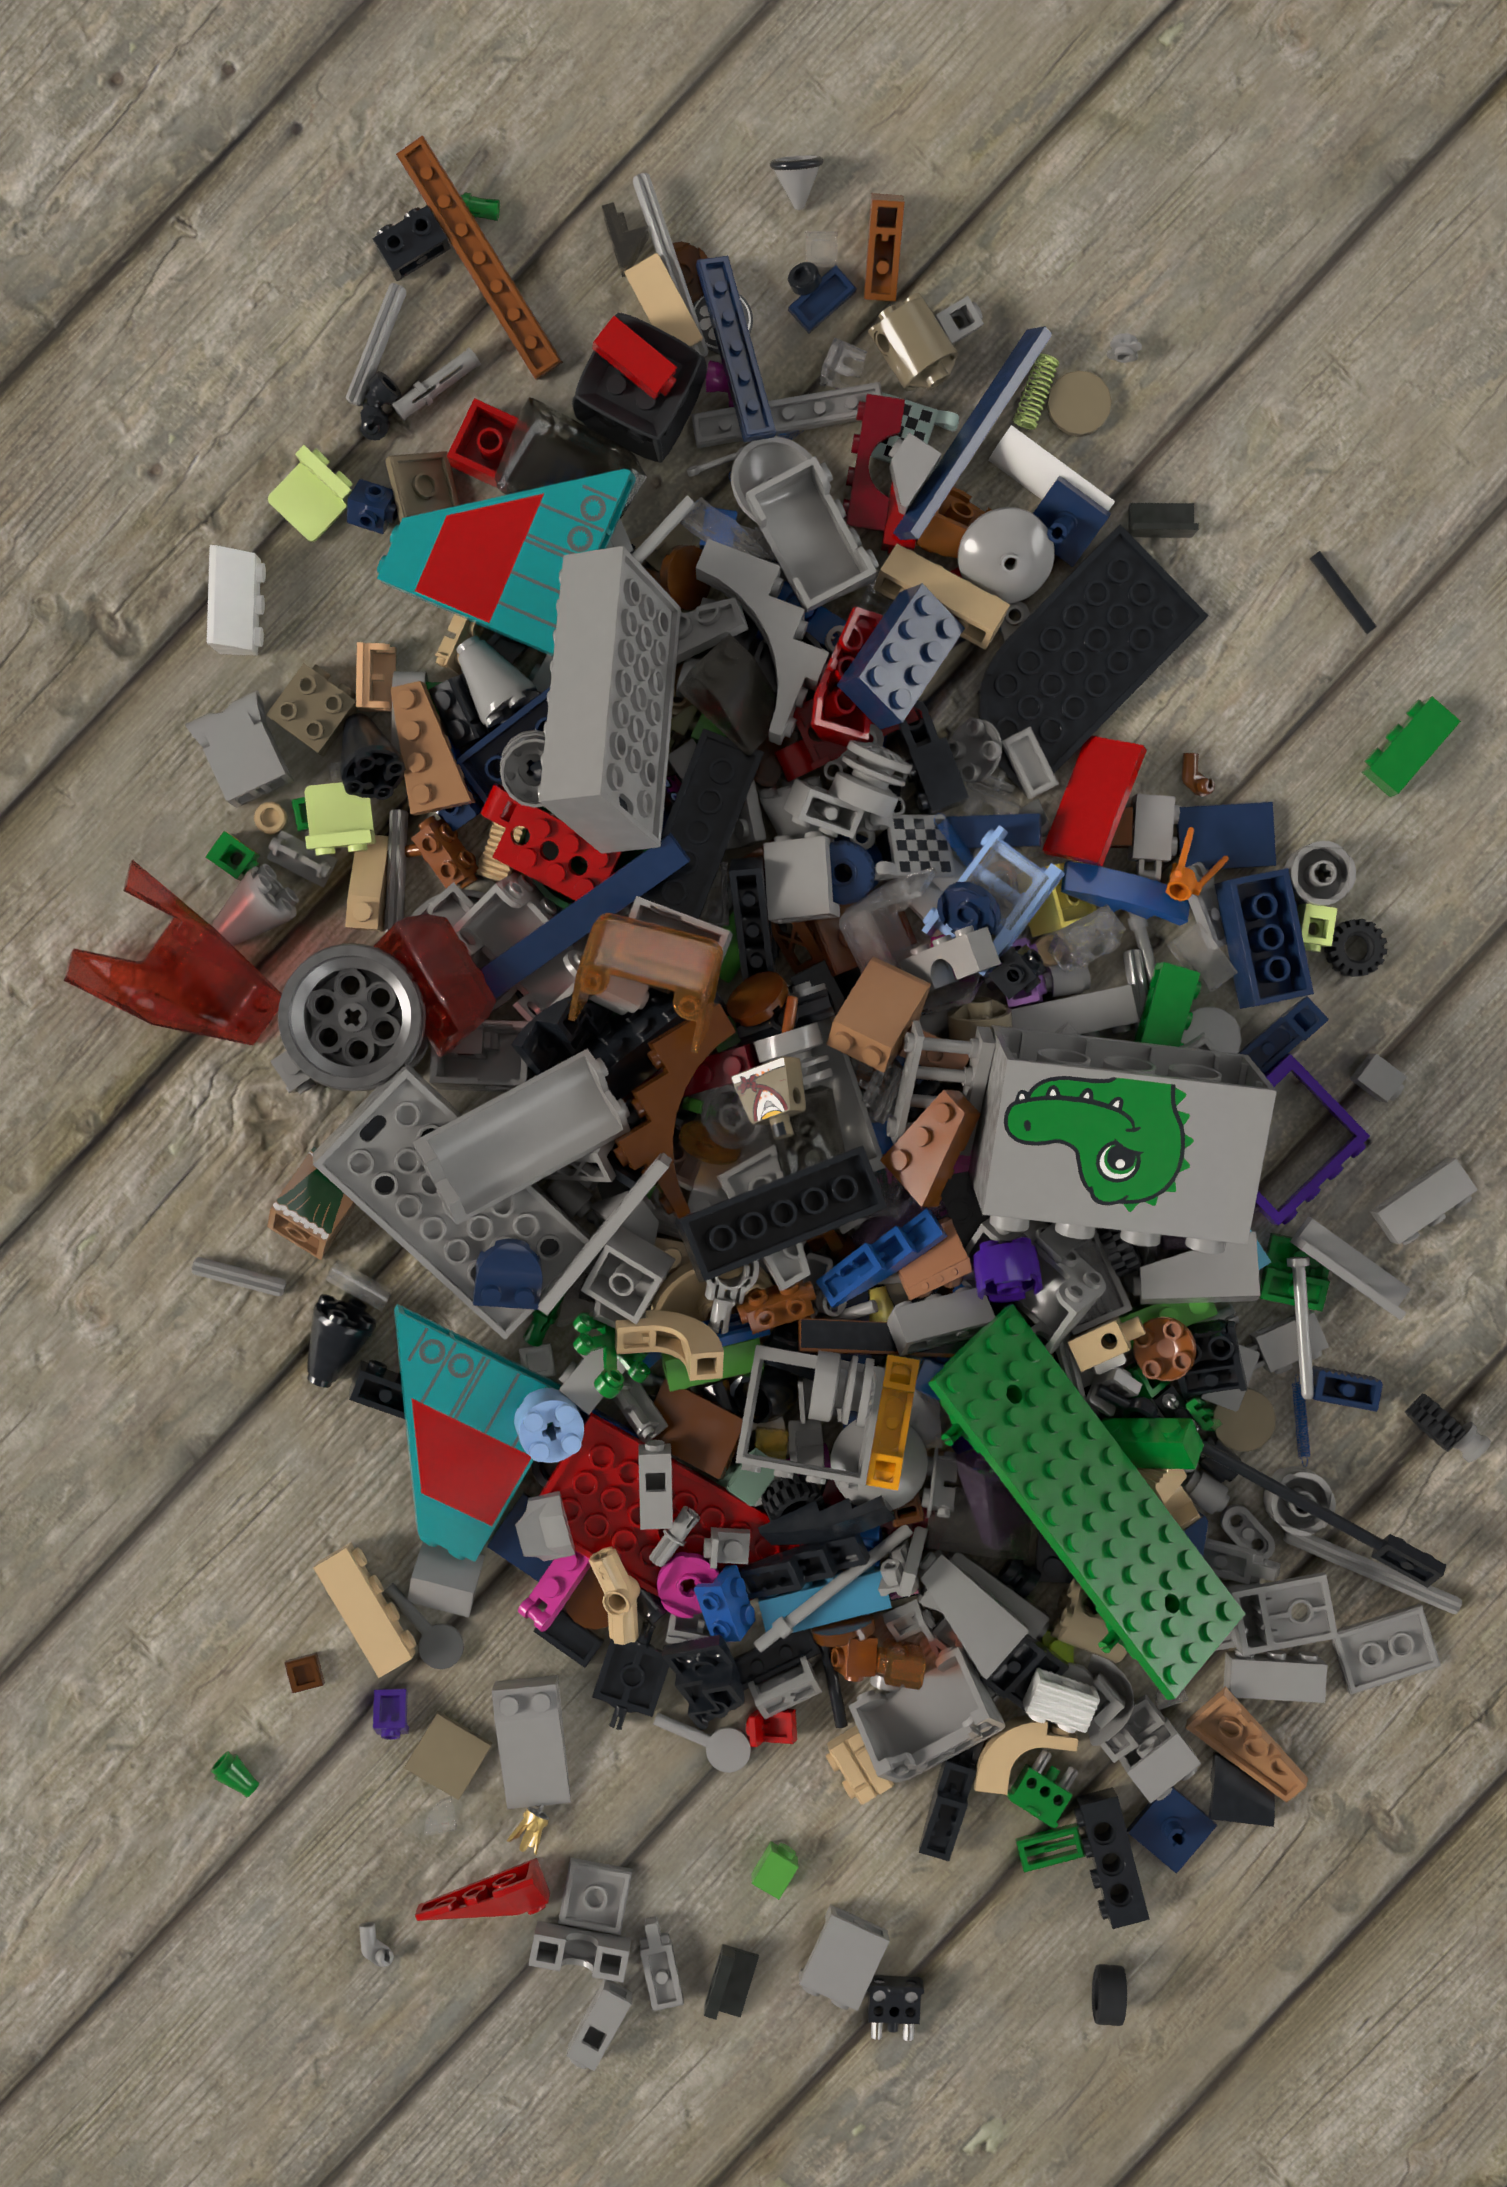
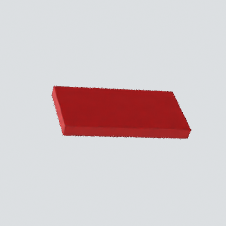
M1091 736L1083 744L1042 849L1046 855L1103 866L1147 749L1144 745Z

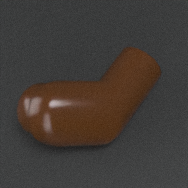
M1183 753V784L1200 797L1213 793L1215 790L1213 779L1206 778L1198 771L1199 754Z

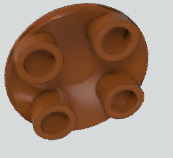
M1156 1317L1145 1322L1143 1327L1146 1334L1133 1339L1134 1357L1139 1367H1141L1143 1374L1149 1379L1173 1381L1188 1373L1196 1358V1343L1190 1330L1182 1322L1171 1317Z

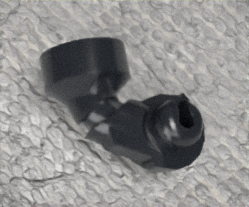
M380 371L369 380L370 390L365 396L367 403L363 402V409L360 412L362 424L360 431L364 437L373 441L385 437L390 427L388 415L381 406L383 404L392 405L401 396L398 386L386 374Z

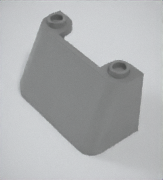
M953 1646L942 1650L935 1662L936 1668L902 1685L898 1691H891L885 1695L875 1693L873 1690L866 1691L856 1698V1702L848 1705L878 1777L895 1783L904 1782L992 1737L1005 1728L1006 1725L1000 1712L962 1648Z

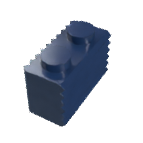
M1316 1365L1312 1367L1314 1396L1312 1399L1377 1412L1383 1386L1381 1380L1371 1375L1337 1371Z

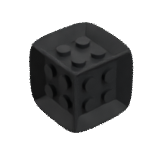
M618 312L615 316L677 367L673 376L677 381L666 396L660 392L654 400L596 351H593L583 370L572 400L574 415L577 420L607 440L643 458L662 463L675 445L697 402L702 384L706 379V360L695 349L676 337L643 320Z

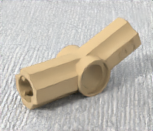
M612 1546L603 1548L589 1558V1563L605 1594L602 1603L608 1612L609 1638L613 1639L614 1644L625 1645L635 1642L639 1636L637 1598L640 1595L641 1588L637 1580L627 1574L616 1549H613Z

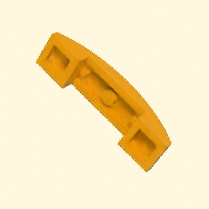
M887 1354L866 1485L898 1491L920 1360Z

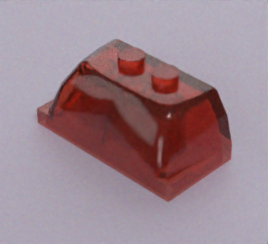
M430 914L406 917L397 921L373 946L396 957L407 967V974L412 973L415 977L411 980L418 983L424 997L422 1001L423 1003L425 1002L426 1007L425 1035L439 1058L449 1054L490 1016L496 999L485 982L482 971L476 967L468 954L467 946L459 939L446 917Z

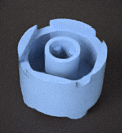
M554 1388L538 1389L529 1393L524 1398L523 1403L516 1410L514 1424L523 1449L534 1461L546 1463L559 1462L580 1450L584 1436V1423L574 1402ZM553 1422L552 1426L547 1428V1424Z

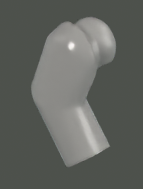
M365 1922L360 1924L362 1955L379 1967L389 1966L394 1960V1954L387 1945L376 1939L375 1923Z

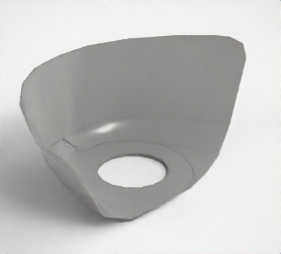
M1092 1654L1087 1670L1093 1676L1100 1671L1123 1696H1126L1125 1708L1102 1729L1092 1718L1088 1727L1090 1744L1098 1746L1113 1738L1126 1725L1134 1708V1694L1128 1679L1113 1662Z

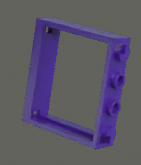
M1286 1054L1264 1074L1265 1077L1275 1087L1291 1071L1353 1136L1277 1210L1258 1191L1255 1207L1271 1224L1278 1226L1281 1223L1284 1225L1289 1223L1297 1215L1298 1211L1296 1208L1304 1200L1307 1203L1313 1200L1321 1191L1319 1186L1327 1178L1332 1180L1344 1169L1342 1164L1350 1156L1352 1158L1358 1156L1366 1148L1367 1145L1364 1142L1370 1137L1291 1054Z

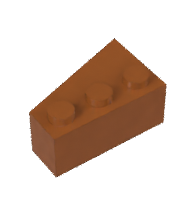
M943 1090L880 1161L921 1207H938L942 1199V1191L948 1179H951L955 1171L953 1168L960 1152L965 1150L981 1114L960 1091Z

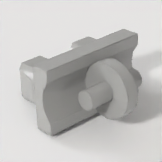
M907 1539L891 1550L888 1559L881 1565L880 1572L882 1578L878 1588L881 1596L897 1592L899 1596L905 1597V1595L899 1594L898 1590L910 1548ZM917 1575L915 1578L911 1594H914L919 1587V1578L917 1577Z

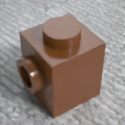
M871 1635L863 1641H858L857 1636L850 1639V1644L833 1648L831 1652L833 1670L843 1675L845 1680L852 1682H861L864 1677L876 1676L878 1638Z

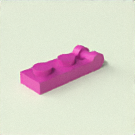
M575 1551V1555L554 1559L532 1593L521 1603L518 1613L526 1619L531 1618L534 1621V1626L541 1632L546 1631L591 1567L589 1558ZM542 1601L548 1605L543 1612L538 1608Z

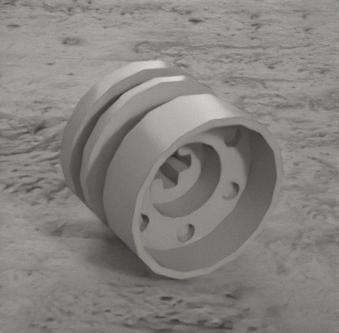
M523 731L511 738L503 749L500 761L502 785L508 795L519 804L534 808L543 806L539 803L538 786L541 781L533 779L534 773L528 770V761H541L545 745L544 731Z
M850 740L847 749L858 754L859 758L843 756L842 761L854 770L852 774L837 772L829 793L855 807L885 818H891L899 797L888 790L889 784L905 786L906 780L895 775L894 772L896 770L910 774L913 766L905 762L895 752L870 742Z
M818 1022L753 1042L759 1063H767L783 1056L800 1058L804 1090L818 1086L828 1077L834 1076L832 1068L817 1071L816 1064L829 1060L828 1055H812L811 1050L824 1043Z
M819 1350L808 1419L830 1422L834 1409L839 1408L841 1409L842 1424L848 1425L850 1410L857 1411L856 1426L864 1428L865 1421L872 1410L877 1381L874 1368L875 1359L866 1358L864 1372H858V1356H853L848 1370L841 1369V1356L839 1353Z

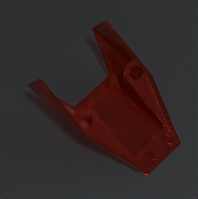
M132 859L129 864L123 891L173 918L146 958L141 961H133L73 948L70 953L64 981L151 1025L253 1046L278 1012L282 993L213 926Z

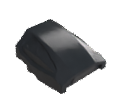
M1218 1319L1187 1326L1196 1343V1358L1188 1373L1178 1379L1183 1400L1190 1399V1396L1233 1389L1247 1391L1246 1375L1239 1350L1235 1321Z

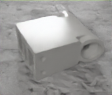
M258 690L233 701L221 713H208L185 724L189 732L203 747V751L226 801L234 807L238 808L294 781L267 726L266 713Z

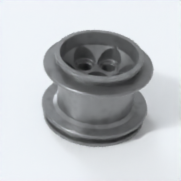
M356 943L339 944L316 952L302 962L292 973L280 998L278 1024L280 1036L288 1055L304 1074L314 1081L333 1089L343 1091L376 1089L378 1086L385 1084L404 1063L414 1069L425 1055L432 1038L434 1010L425 1005L422 991L415 977L400 961L398 956L370 945ZM350 977H356L360 982L359 991L353 995L348 994L345 990V982ZM381 989H386L390 994V1001L385 1007H379L375 1003V994ZM326 996L331 997L334 1001V1008L329 1014H323L319 1009L320 1000ZM350 1010L353 1012L361 1011L362 1015L359 1016L361 1023L359 1025L348 1023L351 1017L348 1013ZM389 1021L394 1026V1034L390 1039L384 1040L379 1035V1027L383 1022ZM330 1028L334 1029L338 1034V1041L332 1047L327 1046L323 1041L324 1032ZM359 1041L365 1042L368 1046V1054L363 1059L356 1058L353 1053V1047Z

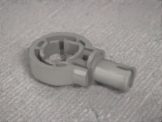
M758 1260L751 1262L750 1266L749 1264L744 1265L743 1271L738 1277L722 1279L717 1276L706 1281L705 1297L708 1300H714L708 1326L715 1333H719V1328H721L722 1334L728 1332L732 1307L737 1302L743 1303L745 1293L757 1281L759 1275Z

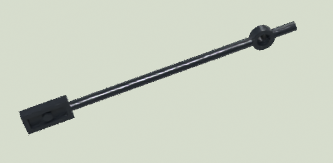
M1102 1384L1096 1390L1095 1396L1123 1410L1124 1418H1162L1157 1415V1407L1148 1398L1136 1397L1128 1399ZM1202 1440L1204 1444L1201 1452L1202 1455L1373 1548L1371 1557L1427 1588L1444 1576L1446 1564L1435 1559L1431 1554L1422 1552L1406 1543L1405 1540L1391 1534L1382 1539Z

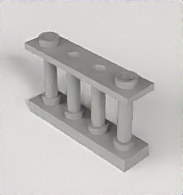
M913 1020L911 1033L907 1032L904 1038V1051L907 1053L894 1116L889 1117L887 1121V1136L891 1137L893 1145L914 1123L907 1122L910 1107L927 1108L937 1098V1096L913 1094L916 1079L962 1083L964 1086L962 1094L980 1113L996 1044L990 1027L977 1026L975 1038H971L970 1041L924 1037L920 1021ZM922 1050L968 1054L970 1058L969 1066L964 1067L963 1070L918 1065ZM977 1124L965 1150L961 1151L960 1155H971Z

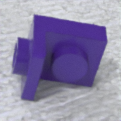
M406 1689L374 1690L373 1730L377 1735H381L382 1739L395 1740L400 1739L401 1734H409V1726L407 1725L408 1691Z

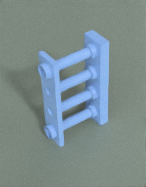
M1000 825L996 830L990 829L980 843L983 848L957 881L972 883L976 877L1014 905L1015 913L1009 921L1006 919L1001 920L1000 925L993 933L996 936L993 943L998 957L1010 949L1065 875L1062 870L1052 863L1048 868L1044 866L1040 868L1004 842L1003 839L1008 832ZM995 851L1033 878L1032 882L1035 886L1028 895L1026 893L1020 894L983 867ZM933 907L923 919L925 926L922 931L932 937L935 931L939 930L945 936L951 935L952 939L956 938L951 933L952 928L947 923L944 926L939 918L937 909ZM996 966L979 973L988 978Z

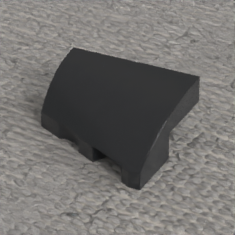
M1213 1752L1210 1776L1212 1791L1208 1814L1210 1819L1274 1827V1793L1224 1758L1223 1755Z

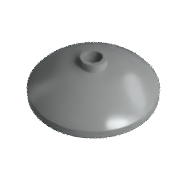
M778 436L752 441L747 444L736 457L731 471L732 490L741 509L756 522L748 506L746 492L812 458L811 454L796 442Z
M1002 507L984 513L968 527L961 539L958 549V566L962 578L991 595L998 596L1008 604L1028 598L1041 588L1053 567L1054 544L1047 536V527L1037 516L1020 508ZM1015 558V563L1012 566L1007 567L1004 565L1006 559Z
M856 1420L842 1430L834 1443L831 1453V1468L857 1473L864 1428L857 1427ZM909 1424L898 1491L869 1485H858V1490L838 1487L839 1481L834 1480L835 1484L846 1499L849 1498L856 1506L882 1495L893 1510L913 1499L924 1483L928 1467L925 1445L916 1430Z

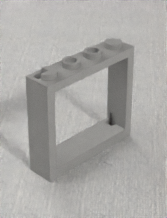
M756 1345L736 1456V1463L742 1464L741 1470L761 1473V1467L774 1469V1476L793 1479V1474L797 1473L807 1475L806 1481L825 1485L826 1479L839 1481L838 1487L858 1490V1485L866 1486L886 1368L874 1366L877 1378L872 1410L865 1421L857 1473L748 1453L764 1360L816 1369L818 1357L816 1355ZM841 1360V1369L848 1370L850 1362ZM857 1363V1371L864 1372L865 1364Z

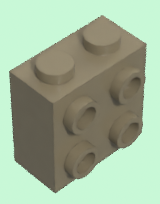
M303 663L266 716L324 757L342 732L346 719L358 710L354 700L356 693L342 683L337 688L328 681L331 675L315 664L311 669Z

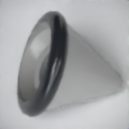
M791 156L774 159L770 162V167L774 170L796 210H802L805 207L820 165L823 164V159L820 156Z

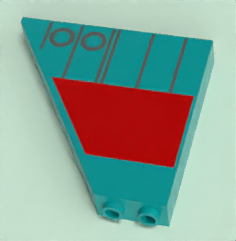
M621 469L402 518L400 525H396L391 533V546L387 556H382L377 567L379 575L377 579L387 586L554 656L555 644L553 633L557 626L558 614L556 603L560 596L561 584L559 573L563 566V556L607 548L636 478L630 470Z
M397 1304L394 1308L418 1535L429 1546L437 1547V1545L448 1549V1552L457 1559L465 1560V1558H468L475 1562L534 1461L523 1449L514 1424L517 1408L519 1409L524 1398L529 1393L542 1388L559 1390L561 1385ZM553 1422L548 1423L547 1428L551 1427Z

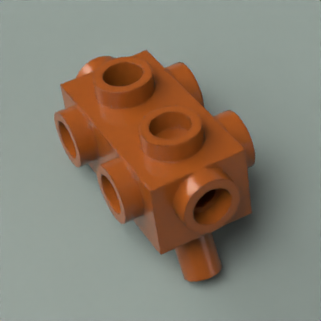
M434 815L418 825L421 831L411 838L415 844L405 846L406 857L422 855L445 888L454 882L463 890L478 880L475 875L477 873L476 870L479 869L476 865V858L460 842L457 830L453 832L445 820H437Z
M802 1279L783 1291H780L777 1284L765 1289L754 1288L745 1295L743 1303L737 1305L736 1308L742 1324L748 1323L752 1334H756L785 1323H792L795 1320L798 1322L800 1318L812 1319L809 1316L814 1314L811 1301L816 1300V1295L811 1281L804 1283Z

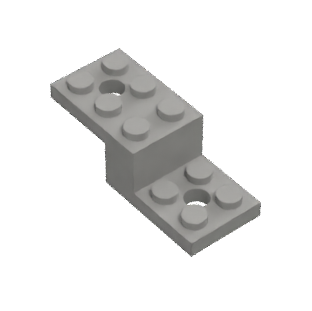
M1324 1572L1263 1584L1251 1582L1249 1585L1233 1580L1222 1582L1246 1614L1215 1651L1236 1647L1243 1656L1338 1638L1327 1574ZM1297 1603L1307 1605V1614L1302 1619H1294L1291 1615V1610Z

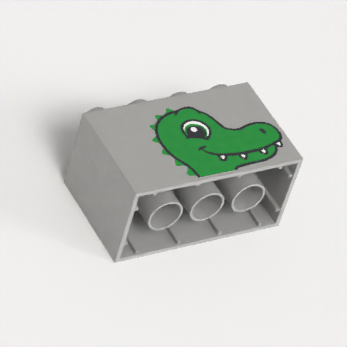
M996 1025L991 1026V1032L996 1044L981 1106V1115L974 1137L968 1174L982 1214L990 1215L989 1223L992 1226L1006 1231L1022 1232L1029 1229L1030 1220L1056 1223L1055 1231L1057 1233L1075 1239L1093 1238L1096 1227L1121 1230L1120 1238L1134 1245L1147 1247L1159 1245L1161 1235L1186 1237L1185 1245L1187 1247L1208 1254L1223 1253L1226 1242L1248 1244L1277 1090L1248 1055Z

